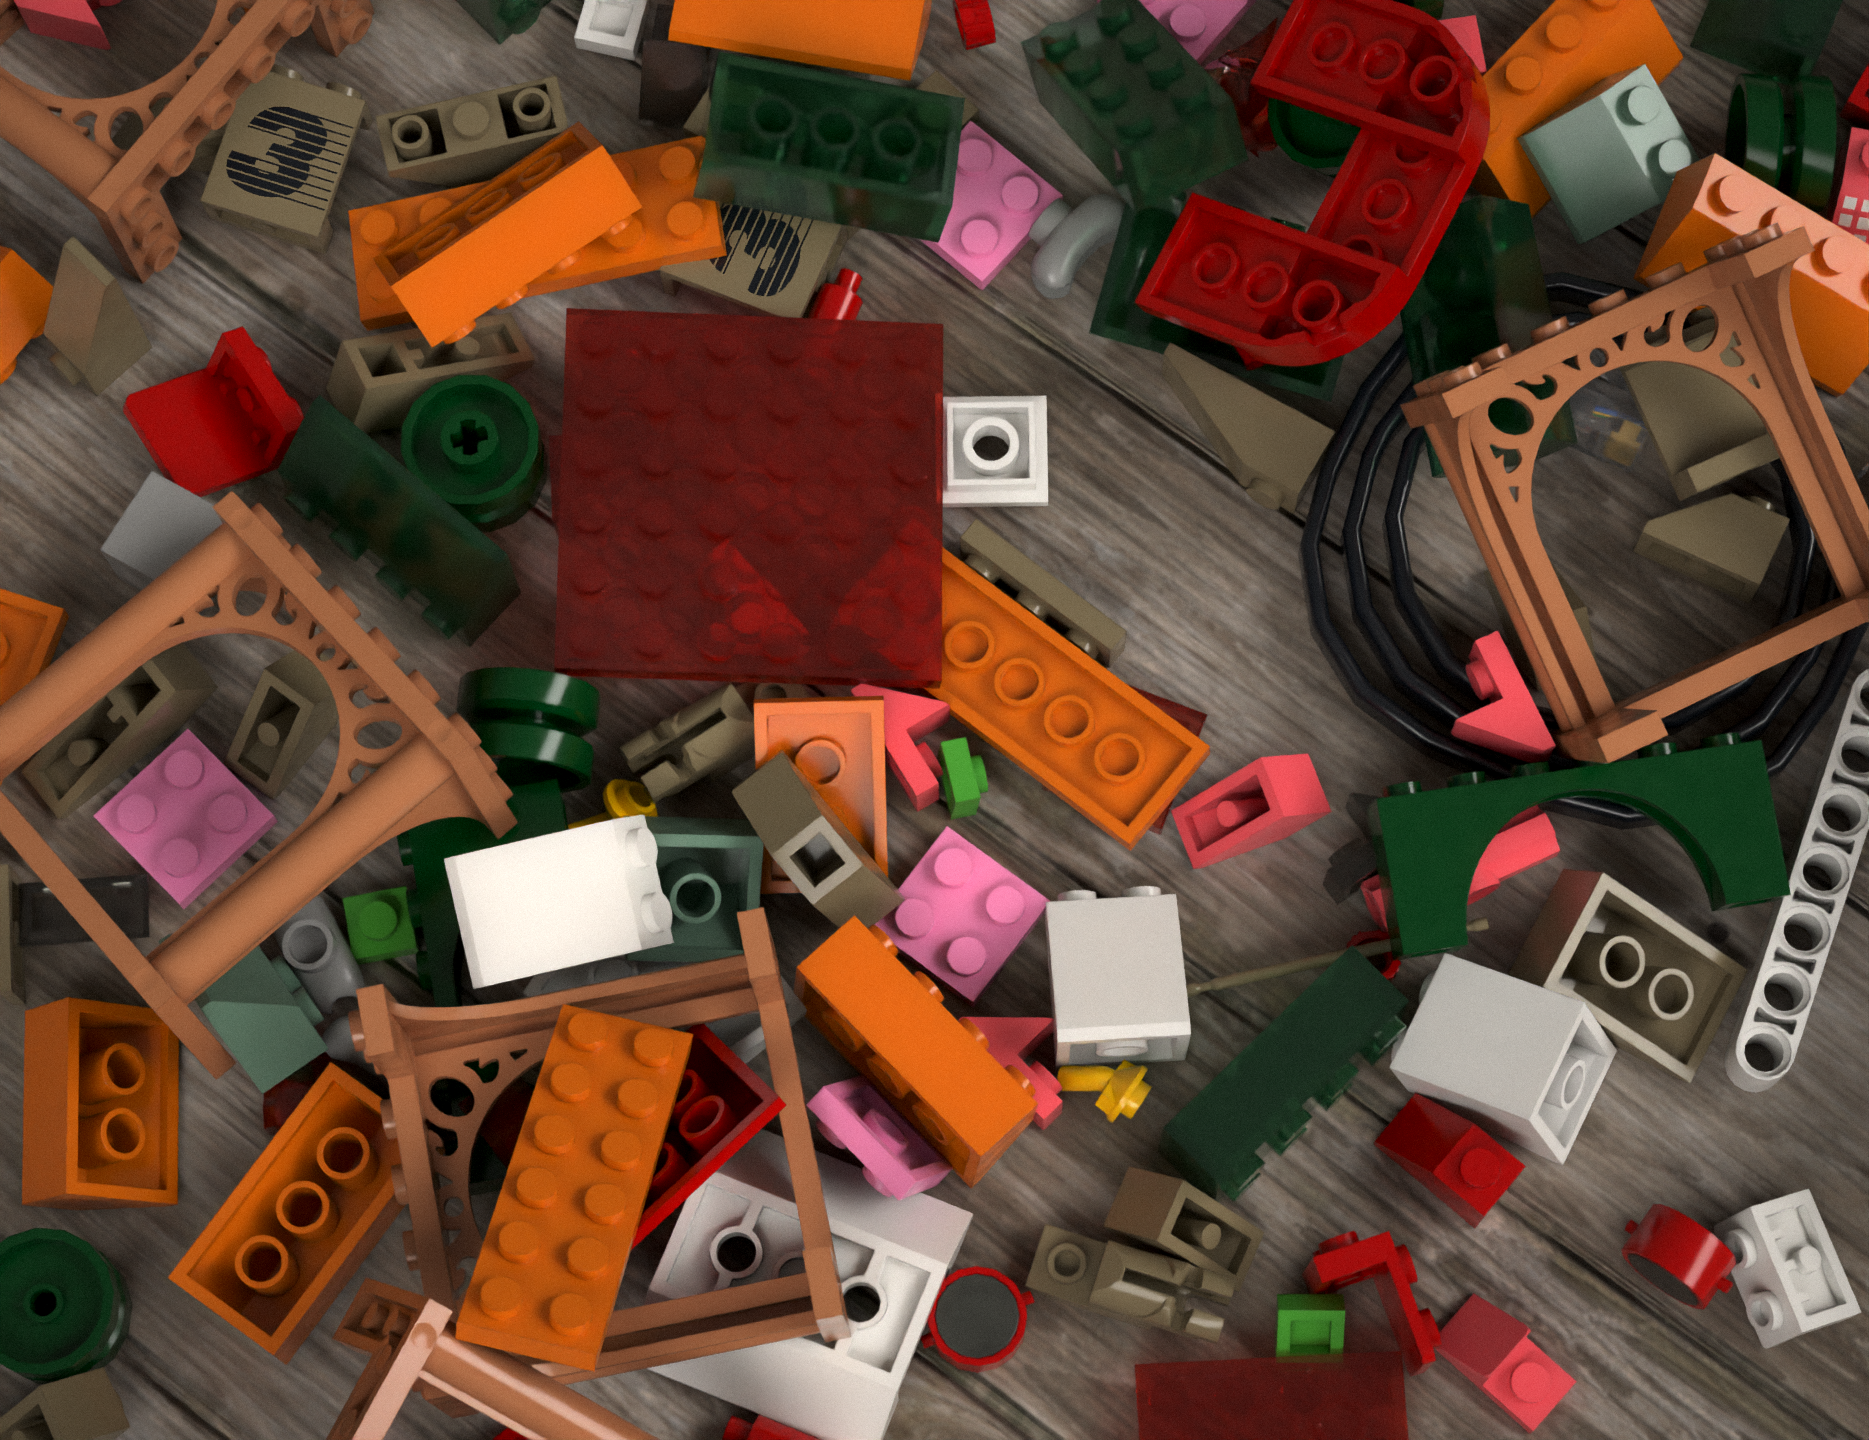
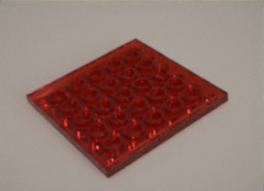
M567 308L554 672L577 677L857 686L862 683L876 687L939 689L942 682L943 324Z

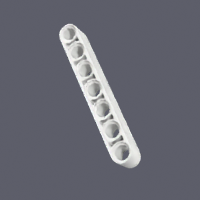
M1866 669L1857 676L1839 704L1786 867L1791 895L1775 901L1725 1054L1724 1066L1727 1076L1734 1085L1744 1091L1757 1093L1768 1090L1788 1072L1794 1062L1869 829V772H1854L1845 765L1841 756L1843 750H1856L1864 755L1869 764V710L1865 708L1860 698V693L1869 692V669ZM1832 807L1843 811L1849 818L1850 830L1841 832L1830 828L1824 821L1822 810ZM1817 866L1825 870L1831 879V890L1820 891L1809 886L1803 875V867ZM1792 924L1806 929L1811 935L1812 949L1802 951L1790 946L1784 936V926ZM1778 984L1785 987L1792 995L1793 1009L1781 1011L1772 1007L1765 998V985ZM1754 1043L1766 1047L1773 1056V1070L1764 1072L1751 1067L1746 1061L1744 1054L1745 1045Z

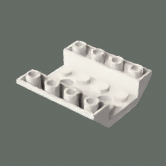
M761 1129L686 1199L649 1286L644 1305L806 1272L802 1254L805 1246L783 1137ZM815 1150L843 1297L853 1287L867 1286L873 1289L880 1298L881 1303L877 1314L865 1322H855L848 1319L851 1332L850 1338L825 1343L821 1333L656 1366L647 1368V1370L821 1440H883L899 1401L898 1392L944 1278L949 1276L973 1213L921 1192L902 1200H898L894 1195L887 1197L870 1185L863 1176L861 1168ZM731 1237H746L756 1247L755 1260L744 1271H728L718 1261L720 1246Z

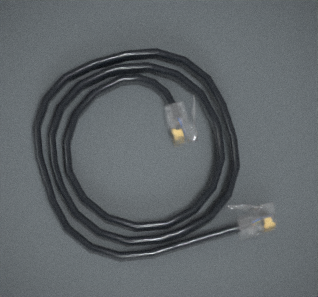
M1566 272L1482 282L1407 325L1359 387L1320 466L1298 552L1310 634L1354 705L1421 754L1461 773L1485 772L1486 782L1511 778L1510 768L1512 766L1433 730L1369 683L1330 620L1319 545L1335 484L1374 404L1420 346L1486 310L1554 301L1588 308V304L1621 289H1624L1628 299L1644 292ZM1577 311L1496 322L1425 362L1375 426L1362 452L1340 538L1352 619L1395 689L1450 730H1452L1458 718L1471 713V711L1412 669L1372 604L1361 531L1377 469L1390 443L1407 422L1400 405L1417 397L1413 385L1443 371H1450L1462 365L1467 366L1473 363L1471 360L1473 357L1504 343H1508L1510 349L1529 346L1534 343L1529 333L1530 331L1560 317L1566 316L1569 325L1572 326L1591 317V314ZM1671 311L1665 314L1662 326L1667 325ZM1687 317L1682 330L1691 327ZM1624 333L1612 338L1619 349ZM1597 349L1592 350L1590 361L1597 367H1601L1605 363V355ZM1618 367L1600 375L1608 382L1595 378L1577 390L1555 414L1544 435L1631 474L1649 433ZM1522 381L1515 383V385L1529 390L1539 400L1549 397L1554 391V384L1549 382L1539 385H1528ZM1499 398L1490 404V406L1505 404L1522 405L1508 398ZM1424 426L1412 428L1403 441L1382 523L1394 604L1438 676L1479 706L1485 707L1491 704L1489 697L1484 700L1478 698L1466 673L1465 666L1467 663L1454 654L1415 592L1403 517L1418 458L1430 443ZM1836 434V437L1847 459L1845 446ZM1780 458L1770 462V464L1780 477L1787 518L1790 519L1788 525L1793 552L1778 617L1769 630L1801 615L1818 543ZM1869 461L1859 472L1858 478L1861 479L1869 471ZM1829 567L1827 568L1819 606L1841 597ZM1865 622L1841 634L1810 703L1771 756L1765 758L1769 782L1780 776L1834 703L1867 631L1869 622ZM1825 642L1797 654L1794 661L1756 712L1720 734L1739 733L1741 743L1751 742L1763 735L1817 662ZM1762 671L1662 718L1661 720L1668 733L1667 736L1679 733L1746 694ZM1536 705L1549 733L1560 729L1552 710ZM1701 745L1695 747L1692 750L1702 749ZM1479 746L1517 765L1529 764L1528 762ZM1555 748L1549 760L1545 761L1549 763L1550 772L1575 768L1573 759L1559 758ZM1566 798L1538 805L1542 810L1621 830L1658 825L1633 809L1611 801L1595 798Z

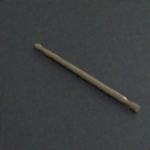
M1487 917L1476 918L1466 923L1467 932L1489 929ZM1390 939L1221 976L1205 983L1186 984L1187 997L1197 996L1199 993L1209 990L1219 991L1392 951Z

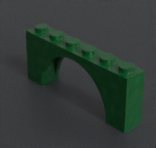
M1727 733L1701 739L1702 749L1677 753L1676 743L1669 742L1642 747L1637 750L1638 759L1600 763L1573 759L1575 768L1550 772L1548 762L1529 763L1510 768L1511 778L1486 782L1485 772H1470L1446 778L1447 788L1422 791L1420 781L1404 782L1383 787V798H1376L1367 806V813L1393 961L1454 952L1467 946L1466 919L1468 895L1474 872L1487 846L1498 831L1517 814L1536 805L1558 799L1595 798L1611 801L1633 809L1657 823L1674 838L1693 862L1708 895L1711 911L1770 903L1791 895L1762 740L1741 743L1739 733Z
M557 779L509 787L513 796L506 801V804L518 823L499 840L483 823L468 817H447L433 820L397 835L403 866L413 865L417 888L406 890L411 924L413 928L423 927L426 950L416 952L419 980L422 990L433 989L435 1007L463 1006L461 970L465 950L444 859L569 830L564 796ZM479 1061L465 1064V1066L477 1073L483 1083L492 1082L498 1075L499 1065L495 1062L488 1064L483 1069L479 1067ZM448 1078L438 1080L435 1083L440 1112L454 1117H461L472 1111L474 1095L464 1083ZM518 1078L502 1094L485 1119L472 1157L470 1170L471 1196L501 1190L535 1085ZM456 1132V1140L445 1142L446 1156L452 1155L458 1148Z

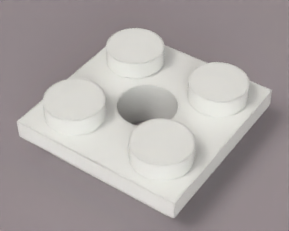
M1046 396L934 397L935 508L1048 506ZM996 436L1006 442L1009 450L1002 458L988 461L980 458L975 453L973 447L983 437Z

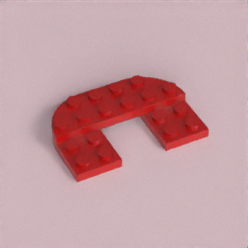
M1293 0L1250 83L1262 95L1360 127L1361 130L1307 233L1192 192L1135 300V303L1144 312L1243 349L1254 360L1279 366H1305L1330 361L1359 348L1387 327L1403 309L1420 282L1482 161L1490 130V104L1486 85L1479 69L1451 32L1437 19L1424 11L1393 0Z

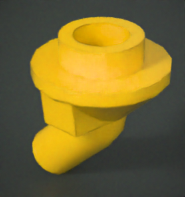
M614 779L605 786L603 791L606 812L568 824V829L624 818V816L644 814L645 816L658 817L656 803H652L644 792L645 787L642 784L625 779Z
M1123 1060L1116 1070L1102 1065L1061 1066L1057 1076V1080L1063 1088L1062 1091H1100L1101 1093L1095 1105L1106 1113V1118L1111 1123L1114 1122L1119 1113L1131 1119L1152 1088V1086L1142 1080L1148 1068L1144 1065L1136 1066L1126 1060Z

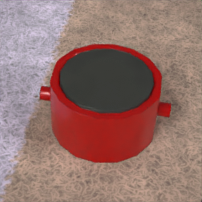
M1653 1204L1640 1224L1630 1220L1626 1225L1625 1231L1631 1234V1236L1621 1249L1624 1259L1636 1272L1667 1295L1692 1308L1704 1310L1718 1289L1725 1294L1731 1290L1733 1282L1726 1278L1736 1265L1734 1254L1721 1240L1690 1217L1668 1206Z
M980 1266L959 1269L946 1277L942 1283L927 1320L929 1333L922 1335L920 1338L923 1347L926 1349L935 1345L938 1354L944 1360L961 1370L979 1373L997 1369L1012 1359L1023 1343L1027 1324L1026 1306L1034 1303V1298L1030 1290L1020 1294L1017 1285L996 1269Z

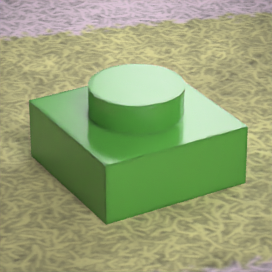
M966 737L943 741L940 743L937 760L943 771V775L940 778L950 818L953 820L976 815L981 798L980 794L988 792L983 760L980 755L970 756Z
M406 886L342 898L351 952L358 965L419 952L416 928L412 927L406 898V890L408 888Z
M1277 1294L1274 1344L1276 1364L1343 1363L1344 1294Z

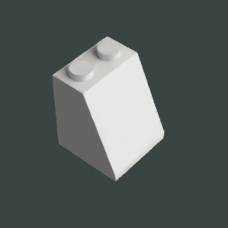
M644 814L607 820L444 859L473 989L674 943L670 928L672 925V909L667 897L662 893L656 867L657 844L653 834L647 828Z
M1139 886L1123 890L1122 897L1097 899L1096 892L1074 890L1060 893L1057 896L1058 901L1046 902L1045 925L1052 1018L1054 1019L1055 1068L1070 1065L1121 1064L1123 1060L1130 1063L1185 1060L1191 1037V1025L1176 894L1161 895V889L1158 887Z
M1445 953L1437 970L1429 973L1422 984L1419 994L1420 1005L1409 1028L1403 1029L1394 1042L1391 1053L1392 1063L1389 1068L1409 1092L1417 1093L1474 1124L1552 1162L1563 1165L1617 1052L1616 1048L1585 1002Z

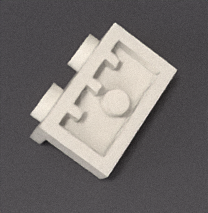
M1809 1188L1751 1206L1714 1226L1716 1237L1735 1256L1736 1265L1731 1270V1273L1746 1306L1748 1319L1755 1328L1759 1340L1765 1349L1862 1313Z

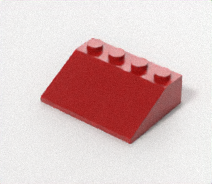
M704 1023L693 1025L686 1031V1033L693 1034L691 1052L632 1249L787 1106Z

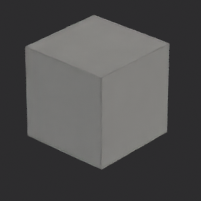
M151 470L100 550L118 578L141 591L220 526L222 521L212 508L214 506L212 503ZM208 608L204 609L199 614L203 616Z

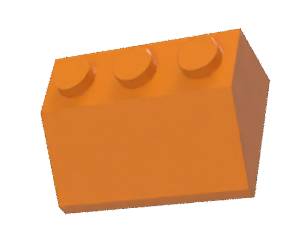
M67 997L26 1010L22 1205L68 1210L178 1205L179 1038L152 1008Z

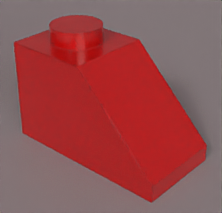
M1417 1093L1413 1095L1373 1143L1473 1228L1479 1225L1526 1167L1476 1124Z

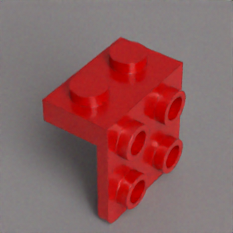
M243 326L222 333L206 368L132 393L126 398L123 405L125 416L163 476L199 497L287 466L307 428L299 404L293 397L287 395L272 372L267 354L263 349L254 344Z
M1351 1231L1319 1243V1250L1312 1253L1313 1258L1302 1274L1308 1293L1328 1294L1373 1278L1409 1375L1412 1377L1424 1373L1436 1361L1434 1348L1442 1346L1431 1311L1428 1307L1418 1310L1410 1284L1416 1283L1418 1279L1412 1258L1405 1244L1395 1246L1389 1231L1359 1241L1356 1231Z

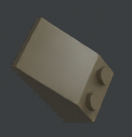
M1563 869L1508 975L1585 1002L1614 1046L1682 1082L1691 1083L1748 969L1604 872Z

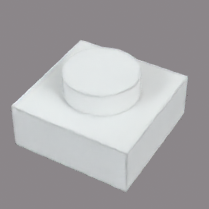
M585 0L574 36L576 48L635 61L650 9L649 0Z

